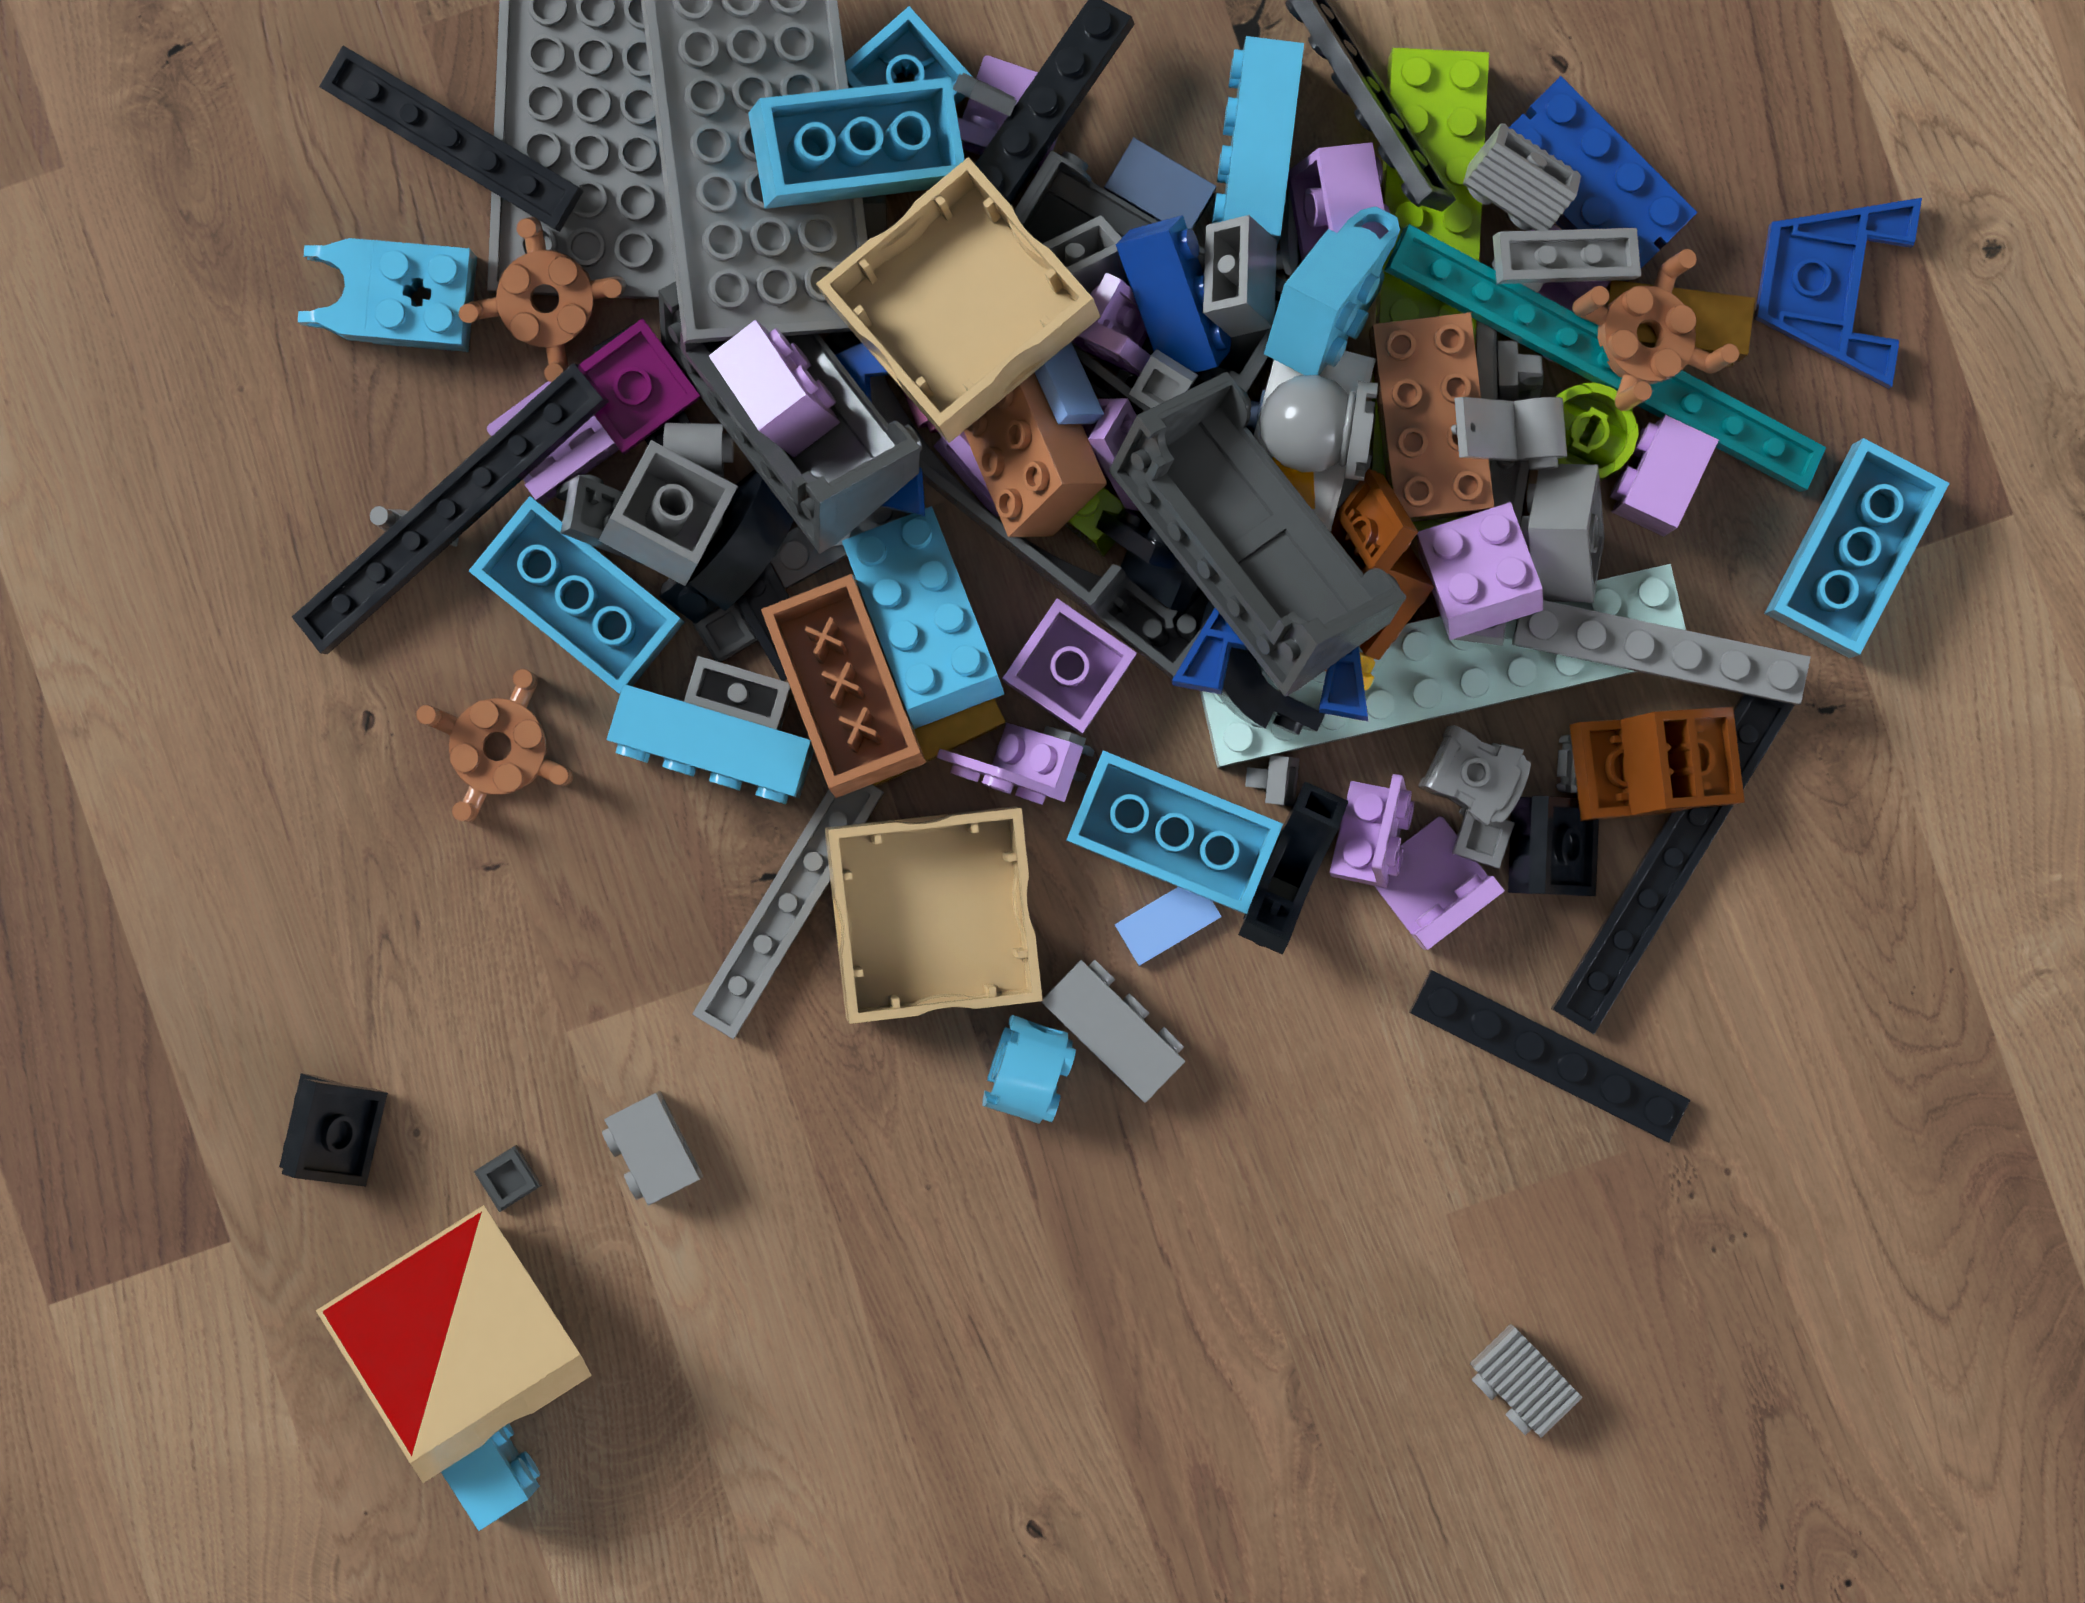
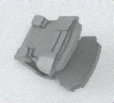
M1455 725L1447 726L1443 733L1441 745L1418 787L1431 794L1447 797L1461 807L1459 813L1463 816L1466 808L1469 807L1468 813L1485 826L1488 825L1489 821L1492 823H1502L1512 812L1523 793L1531 763L1522 755L1524 751L1522 748L1503 743L1501 745L1497 743L1490 745L1481 742L1475 735Z

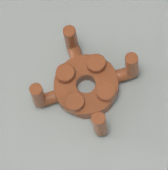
M528 217L520 220L516 227L517 233L525 239L527 253L518 257L503 271L497 287L496 297L464 304L459 309V317L465 323H472L480 319L500 316L506 328L517 340L533 346L545 347L549 365L545 368L544 375L549 382H552L569 367L564 343L575 338L585 328L594 310L595 299L616 298L625 292L627 285L625 280L619 276L591 280L587 271L573 258L557 250L546 249L540 220L535 217ZM539 285H550L558 292L559 303L552 312L540 311L533 303V292Z
M1684 249L1662 263L1653 286L1633 287L1618 296L1607 307L1603 305L1609 300V292L1603 286L1594 287L1573 302L1572 310L1575 315L1598 325V341L1600 347H1604L1609 359L1607 363L1612 371L1622 378L1615 397V406L1621 411H1628L1649 399L1652 395L1651 384L1672 378L1681 372L1686 365H1690L1708 374H1714L1734 363L1739 358V350L1733 344H1726L1712 353L1695 347V313L1672 294L1676 278L1695 266L1697 262L1696 254L1690 249ZM1639 324H1646L1654 330L1657 338L1654 348L1646 347L1638 340L1637 328Z
M520 669L514 673L513 682L516 686L509 700L493 698L478 701L466 709L459 718L429 705H423L417 710L416 717L420 723L450 735V762L460 778L469 785L463 801L457 802L452 808L454 818L459 821L471 822L475 820L487 793L503 795L518 791L533 782L537 776L560 786H567L573 781V773L569 768L546 758L547 743L543 728L535 714L527 708L537 687L538 678L534 673L526 669ZM495 733H504L511 741L510 754L500 761L492 760L485 750L487 739Z

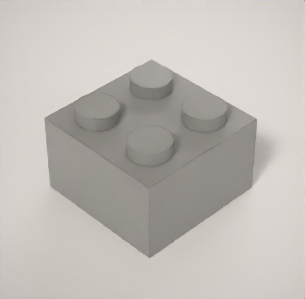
M651 440L598 541L686 586L738 486Z
M1558 464V468L1539 470L1536 484L1529 483L1527 509L1530 516H1522L1521 531L1526 545L1530 546L1529 553L1543 588V600L1549 602L1594 603L1605 540L1598 465Z

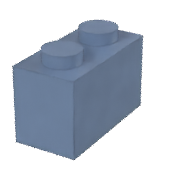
M1133 137L1105 184L1104 189L1158 222L1183 215L1187 228L1194 230L1214 197L1217 186Z

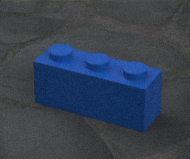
M1183 215L1130 229L1118 241L1116 247L1154 352L1156 349L1194 373L1218 367L1231 351V337L1203 313L1204 274L1198 259L1199 244L1194 231L1187 228Z

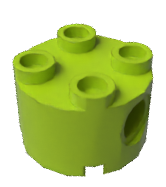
M1595 382L1583 383L1568 388L1556 396L1563 398L1567 457L1558 459V464L1598 465L1600 481L1611 476L1624 466L1634 453L1639 436L1638 423H1636L1635 415L1632 412L1633 408L1628 411H1621L1615 406L1617 391L1613 387Z

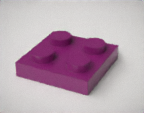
M643 318L579 364L609 400L594 416L623 455L701 399L699 393Z

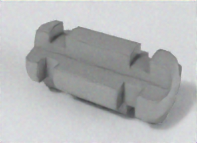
M1563 735L1559 739V743H1562L1563 746L1562 750H1558L1557 777H1561V782L1556 785V788L1563 793H1578L1571 735Z

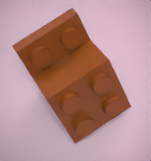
M1369 468L1365 473L1364 481L1357 483L1335 513L1331 534L1363 574L1373 568L1382 569L1396 579L1400 589L1406 595L1405 601L1390 624L1359 645L1364 655L1380 660L1390 645L1398 638L1400 632L1417 609L1426 601L1435 586L1410 547L1418 530L1385 476Z
M1733 707L1654 711L1620 720L1588 721L1570 724L1581 821L1661 815L1691 808L1745 803Z

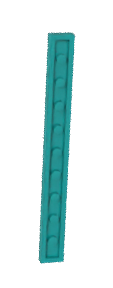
M1410 224L1403 229L1384 269L1385 272L1462 313L1471 312V317L1582 377L1595 383L1613 387L1618 391L1622 378L1614 373L1607 363L1609 359L1604 347L1599 345L1597 324L1575 315L1573 311L1520 283L1497 284L1496 270ZM1683 370L1668 380L1651 384V397L1637 405L1659 418L1667 415L1718 439L1716 448L1798 492L1808 490L1826 450L1825 446Z

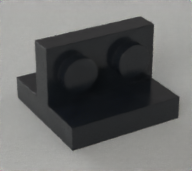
M1125 509L1123 515L1103 510L1096 528L1127 549L1120 567H1122L1129 579L1169 609L1185 613L1197 584L1142 513L1131 509Z
M1554 796L1520 797L1511 812V822H1514V826L1510 835L1508 893L1596 896L1599 819L1581 821L1579 800L1577 798Z
M301 1073L279 1166L283 1168L282 1174L297 1179L366 1187L388 1093L373 1088L346 1085L316 1075Z

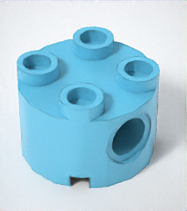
M1011 1015L1008 1019L1010 1028L1005 1027L987 1078V1081L993 1082L994 1086L992 1092L984 1091L982 1106L1018 1116L1040 1124L1042 1119L1052 1122L1060 1102V1094L1056 1093L1059 1076L1067 1077L1069 1075L1075 1058L1076 1049L1072 1048L1073 1040L1068 1039L1067 1032L1045 1027L1027 1019Z

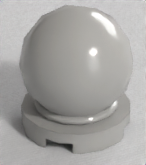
M1318 375L1296 376L1279 384L1266 399L1260 416L1261 437L1269 453L1283 466L1299 472H1322L1337 463L1341 467L1346 465L1345 479L1364 481L1366 466L1356 464L1357 462L1367 463L1375 402L1366 401V397L1376 398L1378 383L1358 381L1357 392L1352 391L1349 395L1336 381Z

